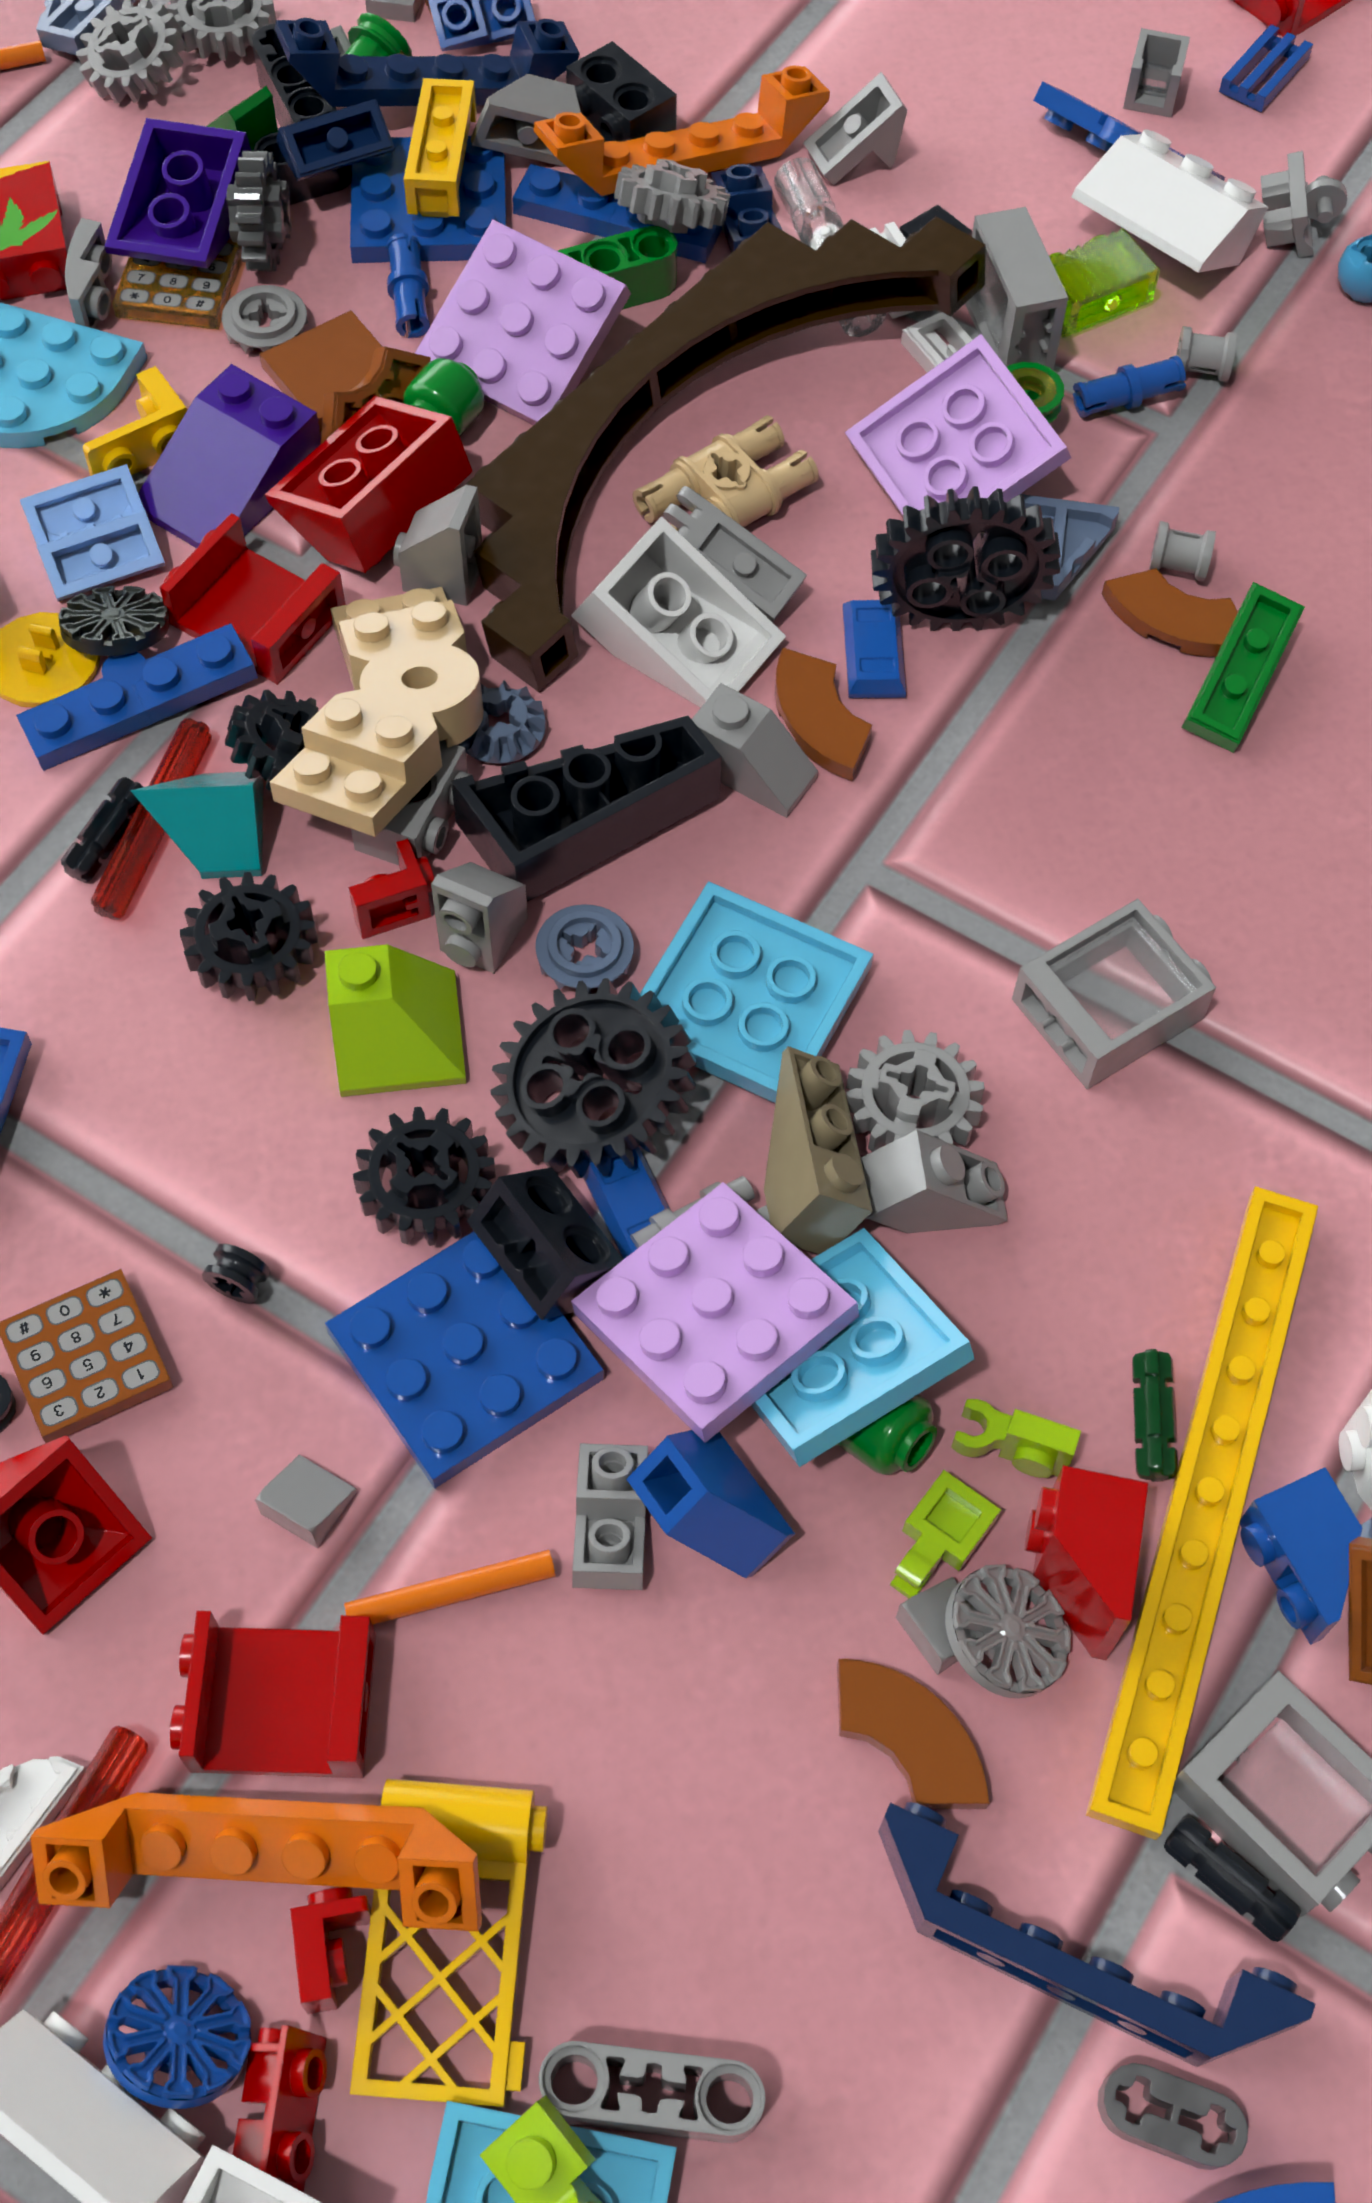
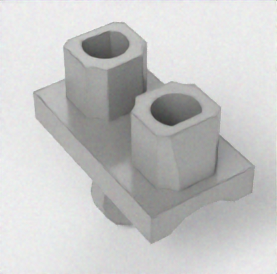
M1303 151L1287 154V171L1261 176L1263 204L1268 206L1263 217L1267 248L1295 242L1298 258L1314 255L1311 219L1323 224L1329 223L1347 205V190L1339 180L1324 175L1319 176L1308 185L1305 179Z

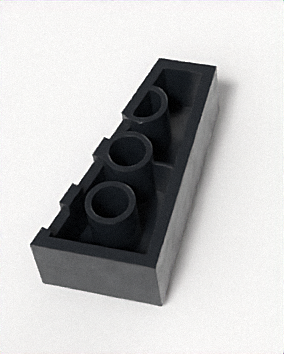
M689 715L615 735L614 743L605 746L584 749L582 744L560 750L561 758L527 767L524 760L502 766V774L474 781L473 776L470 775L451 780L457 825L491 871L526 885V899L528 902L720 799L722 756Z

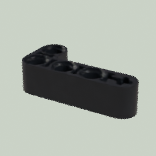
M275 23L262 26L254 32L252 44L259 85L261 89L267 86L271 92L275 116L281 127L337 110L336 107H331L289 63L276 34ZM278 132L262 137L255 144L254 151L273 153V162H277L278 165L277 179L287 181L289 186V205L341 191L351 184L352 165L297 181L276 141Z

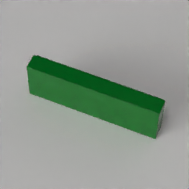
M1253 582L1181 728L1234 753L1305 606Z

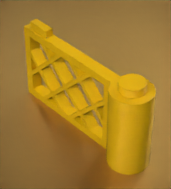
M400 1779L386 1780L381 1806L424 1808L477 1853L479 1880L510 1882L507 1913L483 1935L479 1931H468L475 1939V1942L440 1971L414 1938L424 1928L409 1927L407 1929V1927H403V1922L390 1907L391 1890L374 1889L350 2086L351 2095L437 2102L452 2101L462 2104L505 2107L506 2090L521 2092L526 2042L511 2041L526 1878L530 1851L544 1852L548 1806L534 1805V1790ZM389 1919L400 1933V1936L385 1948L387 1922ZM505 1929L503 1957L501 1960L489 1942ZM405 1944H408L434 1978L398 2008L380 1984L382 1965ZM483 1949L501 1972L499 1993L474 2015L447 1979ZM441 1986L467 2022L432 2052L405 2016ZM380 1999L391 2016L375 2029L378 2000ZM497 2008L495 2038L493 2039L481 2022ZM398 2023L425 2059L400 2082L369 2079L373 2045ZM473 2029L493 2053L490 2089L459 2087L439 2061L441 2057ZM432 2067L445 2085L413 2082Z

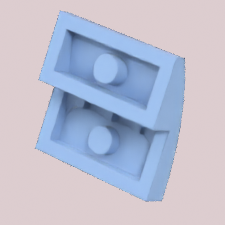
M127 464L19 499L58 601L166 565Z

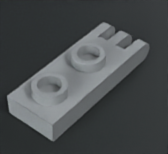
M683 486L676 497L692 513L689 515L683 509L671 503L663 512L664 517L678 528V532L773 623L803 584L807 574L694 490Z

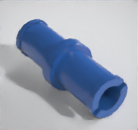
M399 233L392 236L386 244L391 271L386 281L389 296L394 300L397 332L402 336L405 335V321H407L408 338H417L425 335L430 328L425 300L429 292V282L427 275L421 267L419 240L416 236H411V250L409 251L408 233Z
M1172 356L1169 359L1137 368L1132 364L1120 366L1116 374L1083 383H1075L1073 386L1075 391L1073 393V400L1076 411L1081 418H1085L1091 414L1123 405L1126 409L1140 407L1144 399L1173 391H1182L1186 387L1184 382L1186 380V372L1180 357Z

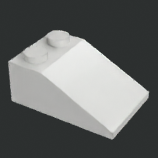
M662 516L571 615L613 656L700 708L720 683L739 692L786 637L780 629Z

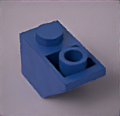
M692 1430L667 1435L626 1479L667 1536L744 1578L753 1576L795 1535V1532L720 1432L715 1434L706 1443Z
M1326 1467L1255 1499L1239 1522L1242 1527L1240 1531L1241 1540L1248 1556L1257 1566H1264L1278 1589L1276 1597L1283 1616L1293 1628H1301L1310 1645L1322 1640L1341 1618L1349 1585V1543L1355 1538L1361 1537L1363 1529Z

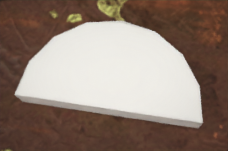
M50 1756L49 1759H32L15 1767L11 1764L0 1770V1891L32 1850L30 1836L37 1828L53 1822L87 1777L89 1772L85 1767L59 1756Z

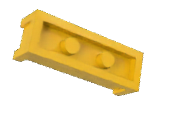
M423 78L403 178L407 214L418 215L419 211L424 217H459V185L471 122L476 123L477 119L474 81Z

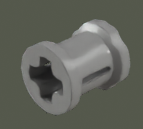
M1183 326L1176 356L1180 357L1183 362L1185 372L1213 374L1218 376L1219 381L1228 382L1235 356L1237 333L1228 332L1225 337L1193 333L1191 327Z
M1160 521L1149 570L1157 568L1159 571L1160 568L1191 573L1194 574L1195 580L1204 582L1212 557L1216 531L1207 530L1204 535L1170 529L1168 522Z

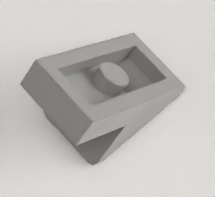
M880 72L803 144L822 174L833 185L872 151L891 169L895 163L907 108L888 79Z

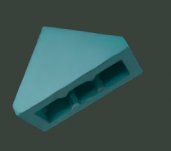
M246 772L203 773L130 790L197 868L201 879L243 877L244 872H251L252 877L262 876L263 777L259 776L248 779L245 776Z

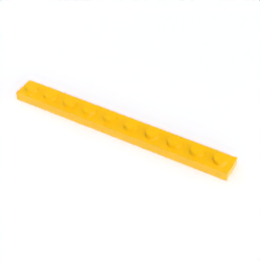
M1256 1186L1248 1200L1085 1815L1157 1840L1163 1831L1318 1210V1205Z

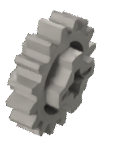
M124 0L120 10L115 11L110 5L105 7L107 16L103 18L104 20L98 18L90 20L95 29L93 33H84L80 36V40L86 47L76 52V56L82 63L79 67L80 71L101 98L110 95L115 103H120L125 94H128L134 103L139 102L141 91L148 90L154 96L157 94L156 84L160 80L167 83L173 80L168 72L171 67H182L183 61L178 52L186 49V43L181 37L183 34L181 27L173 14L169 13L161 2L153 7L150 0H141L138 6L134 7L131 0Z
M170 0L171 4L166 5L167 11L173 14L183 31L181 37L186 43L184 51L190 52L199 48L200 58L206 59L211 53L217 52L220 60H226L228 52L232 51L244 57L246 56L245 48L249 45L253 47L252 36L254 32L262 26L276 23L273 0Z
M657 159L656 165L647 164L646 168L637 164H632V168L622 167L621 172H618L614 198L618 199L619 206L630 207L629 212L637 214L638 220L644 224H653L668 229L673 233H687L688 227L695 229L697 225L710 229L713 227V224L723 225L730 194L725 193V187L713 185L714 181L707 179V173L701 169L690 168L678 164L674 160Z
M904 1030L901 1044L894 1045L887 1036L883 1035L878 1040L877 1054L864 1048L860 1051L858 1068H850L846 1088L849 1091H847L846 1097L849 1111L855 1113L852 1123L855 1134L866 1131L871 1132L869 1150L873 1152L884 1144L887 1145L915 1130L922 1131L950 1144H953V1141L964 1146L968 1144L973 1129L972 1126L979 1125L983 1106L979 1103L982 1100L985 1087L984 1082L972 1081L977 1067L974 1060L962 1063L957 1062L960 1045L953 1043L942 1050L936 1047L937 1033L930 1032L925 1038L924 1043L915 1042L911 1030ZM910 1095L917 1096V1097H919V1099H918V1098H912V1097H909V1096H910Z

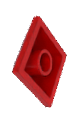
M66 1435L0 1462V1589L36 1629L44 1635L152 1538Z

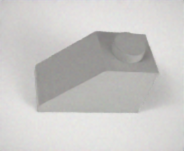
M526 74L490 95L486 100L470 138L472 145L566 167L534 133V122L554 118L557 114L563 112L580 113L574 85Z
M465 485L416 511L407 533L401 532L398 535L394 546L393 563L395 566L400 567L403 591L408 592L417 588L432 589L442 587L447 600L452 599L453 603L467 606L480 575L474 555V550L482 543L478 487Z
M722 683L718 685L692 718L693 722L722 756L720 783L786 818L817 779L818 770L774 712L763 704Z

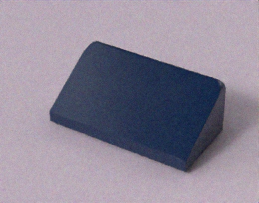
M376 99L280 127L276 139L280 151L297 181L395 151Z

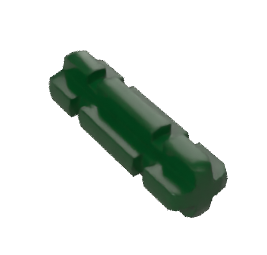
M1146 1349L1145 1352L1135 1354L1132 1359V1380L1140 1385V1388L1133 1389L1134 1439L1136 1443H1142V1448L1135 1449V1469L1138 1477L1141 1479L1162 1482L1163 1480L1174 1478L1177 1472L1175 1447L1169 1448V1443H1175L1174 1389L1173 1387H1167V1382H1173V1359L1169 1353L1157 1351V1349Z

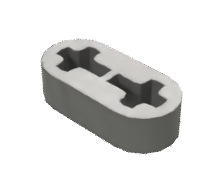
M1137 2063L1121 2066L1104 2079L1098 2091V2110L1101 2120L1110 2132L1123 2140L1190 2166L1206 2170L1224 2167L1233 2163L1241 2156L1247 2144L1248 2126L1245 2116L1233 2100L1219 2092L1151 2066ZM1135 2081H1138L1144 2085L1143 2098L1147 2102L1167 2109L1165 2118L1145 2113L1137 2118L1135 2124L1130 2123L1125 2119L1127 2114L1126 2106L1122 2102L1115 2100L1116 2090L1126 2091L1132 2087ZM1210 2109L1218 2113L1217 2127L1228 2133V2142H1220L1212 2146L1209 2153L1201 2149L1202 2135L1195 2130L1178 2124L1180 2115L1190 2119H1201L1208 2114Z

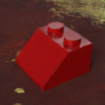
M1063 1465L1053 1489L1043 1486L1041 1488L1037 1509H1032L1029 1517L1024 1550L1036 1553L1033 1576L1040 1581L1038 1584L1045 1591L1050 1589L1064 1610L1063 1619L1092 1658L1106 1661L1132 1618L1149 1483Z

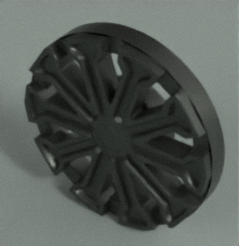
M114 586L92 589V595L87 596L81 593L74 596L67 602V608L62 607L58 615L63 641L79 652L97 656L125 655L149 648L167 634L170 626L167 606H164L163 599L155 592L146 594L145 589L136 586H124L123 590H115Z

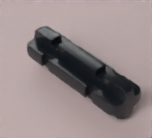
M127 777L117 780L107 794L111 800L102 801L77 836L81 841L80 844L78 842L72 843L61 858V864L67 875L83 883L93 879L103 865L98 860L100 858H108L132 824L128 817H136L143 808L141 802L130 791L143 788L139 782H134Z
M1186 1817L1182 1819L1165 1841L1164 1848L1166 1852L1185 1868L1188 1864L1193 1865L1198 1870L1194 1876L1241 1916L1245 1912L1255 1918L1252 1925L1271 1941L1278 1942L1286 1937L1301 1914L1299 1906L1280 1890L1274 1894L1266 1888L1269 1884L1267 1879L1224 1843L1221 1842L1217 1846L1209 1840L1212 1833L1194 1818Z

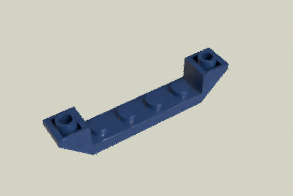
M300 18L297 20H276L275 23L276 34L289 63L331 107H350L373 99L377 100L379 107L418 106L423 78L474 81L476 106H484L490 95L526 74L555 80L566 71V66L578 60L580 54L564 21L552 19L517 21L510 56H500L497 54H487L485 56H453L450 54H440L438 56H406L402 54L357 56L345 54L340 56L341 53L326 20Z
M890 1802L878 1833L918 1933L1195 2067L1294 2029L1311 2019L1316 2004L1296 1995L1298 1986L1295 1982L1275 1971L1254 1967L1252 1973L1242 1969L1226 1981L1213 2022L1211 2023L1203 2019L1206 2012L1205 2008L1183 1995L1171 1991H1162L1159 1998L1132 1985L1134 1975L1112 1961L1100 1957H1091L1088 1964L1061 1951L1063 1941L1043 1928L1028 1923H1021L1019 1930L992 1918L991 1915L994 1910L992 1906L974 1895L960 1890H952L948 1897L938 1892L937 1888L959 1835L946 1829L947 1820L928 1807L907 1802L903 1809Z

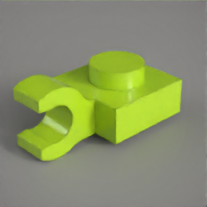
M967 1399L961 1416L978 1422L984 1432L978 1436H971L965 1432L956 1431L951 1448L966 1457H979L992 1449H1001L998 1457L1012 1461V1465L1024 1474L1038 1478H1048L1051 1475L1058 1477L1062 1466L1070 1465L1081 1431L1015 1409L1011 1416L994 1409L985 1401Z
M943 1470L904 1523L902 1532L914 1539L916 1543L896 1568L894 1573L897 1575L891 1581L890 1586L909 1599L921 1592L941 1560L957 1571H960L997 1520L1001 1509Z
M546 2095L533 2104L479 2155L515 2203H602L579 2177L596 2159Z

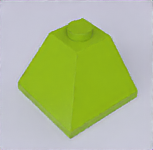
M388 944L324 951L328 1006L341 1097L467 1084L455 970Z

